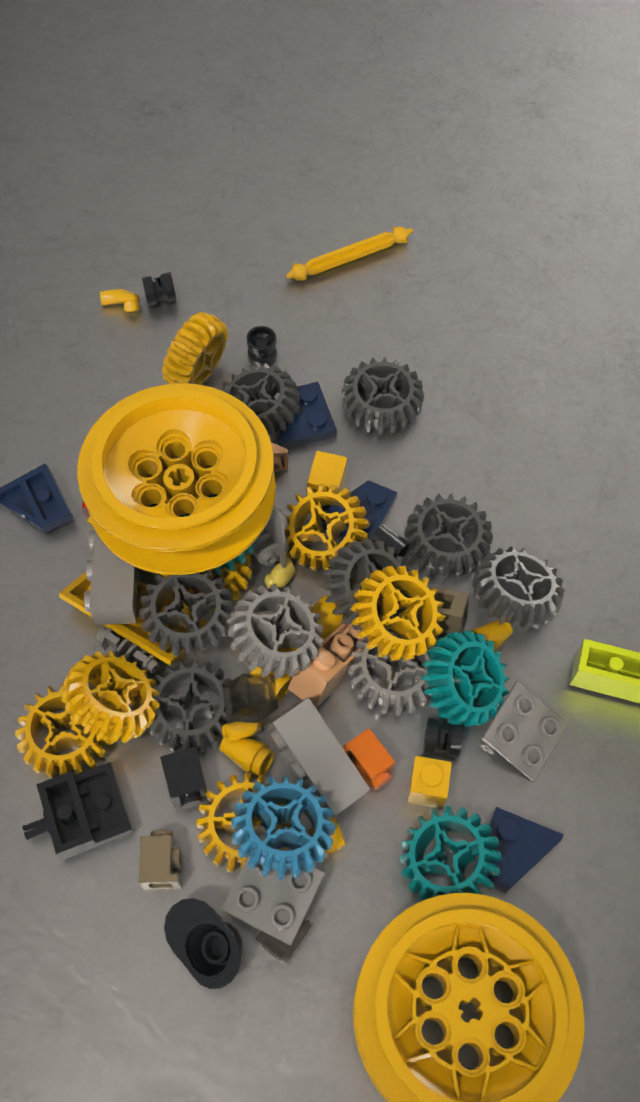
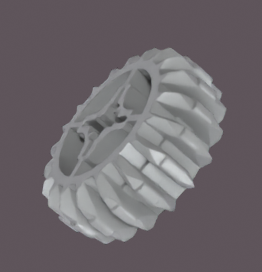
M276 583L270 586L268 590L261 585L255 592H247L243 600L241 599L237 602L234 612L229 618L231 627L228 630V636L234 638L231 643V649L242 651L238 656L239 661L248 659L251 662L249 671L256 669V667L261 668L262 678L268 676L273 671L277 680L282 678L285 673L292 677L299 670L305 671L310 665V660L313 661L317 658L318 650L324 640L320 637L324 626L317 624L320 619V613L310 612L313 602L304 604L301 601L302 592L293 596L290 594L289 586L280 592ZM262 611H272V612H275L274 614H271V615L262 613L261 616H260V615H257V614H256V613H259V612H262ZM292 646L298 648L292 652H277L281 647L290 649Z
M389 628L388 632L397 637L396 633ZM364 637L365 642H356L355 650L357 651L360 648L362 652H352L350 656L353 654L355 659L354 664L348 668V674L354 677L351 680L352 688L360 689L358 698L363 700L370 697L368 702L370 709H373L377 704H381V713L384 715L388 712L389 707H393L394 713L398 717L401 715L402 707L404 706L412 714L415 712V703L422 707L427 705L428 699L426 696L431 697V695L423 693L428 688L427 681L421 679V677L427 674L426 668L422 665L426 660H430L427 652L420 656H414L421 667H417V663L403 660L401 657L398 664L399 672H396L394 680H391V667L395 666L396 661H390L389 654L384 657L375 656L378 649L377 646L371 650L366 649V642L369 641L367 637ZM368 670L374 671L373 675L379 676L384 680L385 688L379 686L371 678ZM413 682L417 683L410 689L395 691L401 684L412 685Z

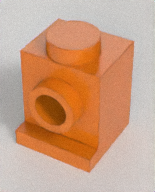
M370 728L342 746L370 788L374 787L375 790H378L393 778L391 773L394 770L395 761Z

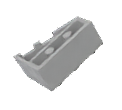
M89 531V549L93 551V560H88L86 567L87 579L91 581V591H85V611L91 612L95 625L137 623L140 598L138 581L142 578V569L121 560L104 545L96 531Z
M309 697L294 703L263 725V729L268 734L274 747L288 761V767L297 780L302 777L307 788L315 785L317 788L315 797L326 795L327 803L324 808L332 809L333 816L338 815L370 791V788Z

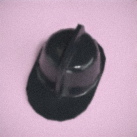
M195 898L182 899L170 908L164 924L166 941L174 954L189 970L192 977L200 985L209 989H219L230 984L239 972L243 950L242 938L238 930L231 923L223 921L217 912L206 902Z

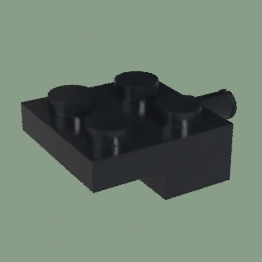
M110 762L76 775L70 771L36 784L44 810V818L27 825H22L27 841L49 833L56 855L61 860L133 833Z

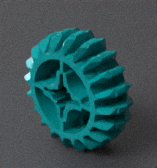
M473 631L452 632L444 636V638L438 639L434 645L435 647L426 651L430 660L422 663L427 670V674L421 677V679L427 681L428 688L423 693L432 697L429 706L438 708L437 717L447 718L449 724L460 725L464 723V727L483 725L496 715L497 709L504 702L502 697L509 694L508 690L504 687V683L510 680V678L504 676L503 669L507 664L500 662L502 652L493 651L494 641L485 640L484 634H474Z
M446 805L443 816H440L436 809L431 808V820L426 821L423 816H418L417 820L421 827L418 830L414 827H408L407 832L413 839L401 841V846L408 851V853L399 856V861L407 866L401 871L404 879L411 880L408 888L412 893L419 892L418 899L420 901L451 893L482 894L480 889L483 886L488 890H494L495 885L488 876H500L501 871L499 867L492 864L502 860V854L499 851L493 850L500 843L496 836H489L492 832L491 826L488 823L481 824V817L477 813L472 814L468 818L467 810L461 807L454 816L452 808ZM447 832H463L472 836L475 841L467 843L466 840L454 842L450 839ZM435 838V848L429 854L424 855L427 846ZM446 844L455 854L453 855L454 862L452 863L455 872L446 863L448 860ZM479 855L474 872L469 878L465 879V868L469 863L476 861L475 857ZM434 873V875L448 874L454 886L433 884L426 879L425 875Z

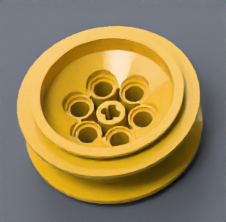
M189 383L165 384L141 390L124 398L108 409L92 426L82 444L78 458L77 479L79 490L97 535L104 545L121 560L134 567L153 573L165 575L195 574L219 567L236 558L249 548L265 529L271 517L276 498L273 449L265 426L259 417L242 401L224 391L204 385ZM217 494L216 497H208L209 495ZM151 504H158L154 507H148ZM185 513H189V514H190L189 516L179 517V516H181L182 514H185Z
M451 893L432 897L411 906L393 919L377 937L365 958L357 980L353 1003V1027L358 1052L364 1068L373 1085L387 1102H558L572 1081L581 1056L584 1039V1009L579 984L567 956L557 941L537 920L516 906L498 898L474 893ZM460 958H470L475 962L478 969L475 979H467L460 974L458 970ZM435 977L441 982L443 993L440 998L431 999L424 994L422 990L424 978ZM496 981H504L511 987L513 998L510 1003H502L496 998L494 994ZM471 1002L475 1006L473 1013L477 1014V1019L472 1018L465 1022L460 1017L463 1011L458 1009L459 1004L464 1006ZM434 1020L441 1026L443 1035L440 1043L434 1045L425 1041L421 1033L424 1021ZM499 1024H504L512 1030L514 1041L509 1049L500 1047L495 1040L494 1032ZM464 1044L471 1045L478 1053V1064L473 1070L465 1069L458 1060V1051Z

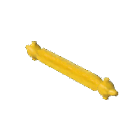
M395 226L393 232H384L310 259L305 265L294 263L291 271L286 274V278L305 281L307 275H316L389 248L395 242L399 244L407 243L408 236L413 233V229Z

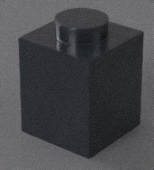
M196 746L161 756L160 759L174 808L181 806L182 809H189L202 804V799L206 798L208 790Z

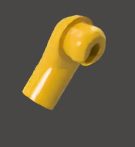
M125 289L100 291L102 306L124 303V310L127 313L137 312L140 309L138 303L140 298L136 293Z
M247 711L240 716L241 719L239 721L223 725L222 734L225 741L232 742L259 734L263 728L261 718L255 712Z

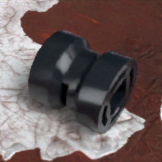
M171 272L162 273L157 278L151 276L142 277L148 306L157 305L159 301L163 300L166 302L177 301Z
M257 326L251 329L246 337L249 362L252 365L255 364L258 368H262L265 363L268 366L273 365L277 359L276 333L266 326Z
M428 717L423 753L435 754L439 751L445 752L448 757L459 758L462 748L464 723L460 725L441 723L439 719ZM445 732H447V733H446V740H445V744H444V736H445Z

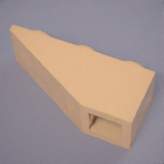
M352 624L340 625L323 640V644L318 650L317 658L313 661L310 660L308 668L305 671L299 670L292 677L288 690L302 700L309 697L315 708H317L336 690L348 675V668L354 664L355 656L353 654L350 656L352 652H362L360 648L357 651L355 650L357 641L365 642L364 638L357 637L358 633L362 630L353 629Z

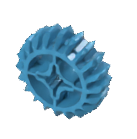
M287 774L282 777L281 783H276L275 779L270 776L267 778V787L256 781L253 785V792L245 790L242 794L243 803H237L234 807L236 817L231 820V828L236 832L232 835V842L235 845H241L238 849L240 858L251 856L248 863L250 870L256 868L259 864L263 865L262 875L264 878L270 874L272 869L277 870V878L279 880L284 879L285 871L288 870L297 879L300 877L301 867L309 873L312 872L315 867L314 861L323 862L326 857L324 850H329L332 847L333 839L330 836L334 835L335 823L330 821L334 813L332 809L324 808L327 803L326 795L315 797L317 791L315 785L310 786L308 789L303 788L304 781L302 777L296 781V784H291ZM276 804H287V805H285V806H278V805H276ZM302 813L308 817L312 824L313 837L305 832L306 828L300 823ZM255 816L261 820V825L267 830L263 841L257 837L252 826ZM291 821L290 828L287 829L286 825ZM277 824H279L280 827L282 824H286L285 830L279 828L276 831ZM280 847H289L292 850L282 851L277 849Z

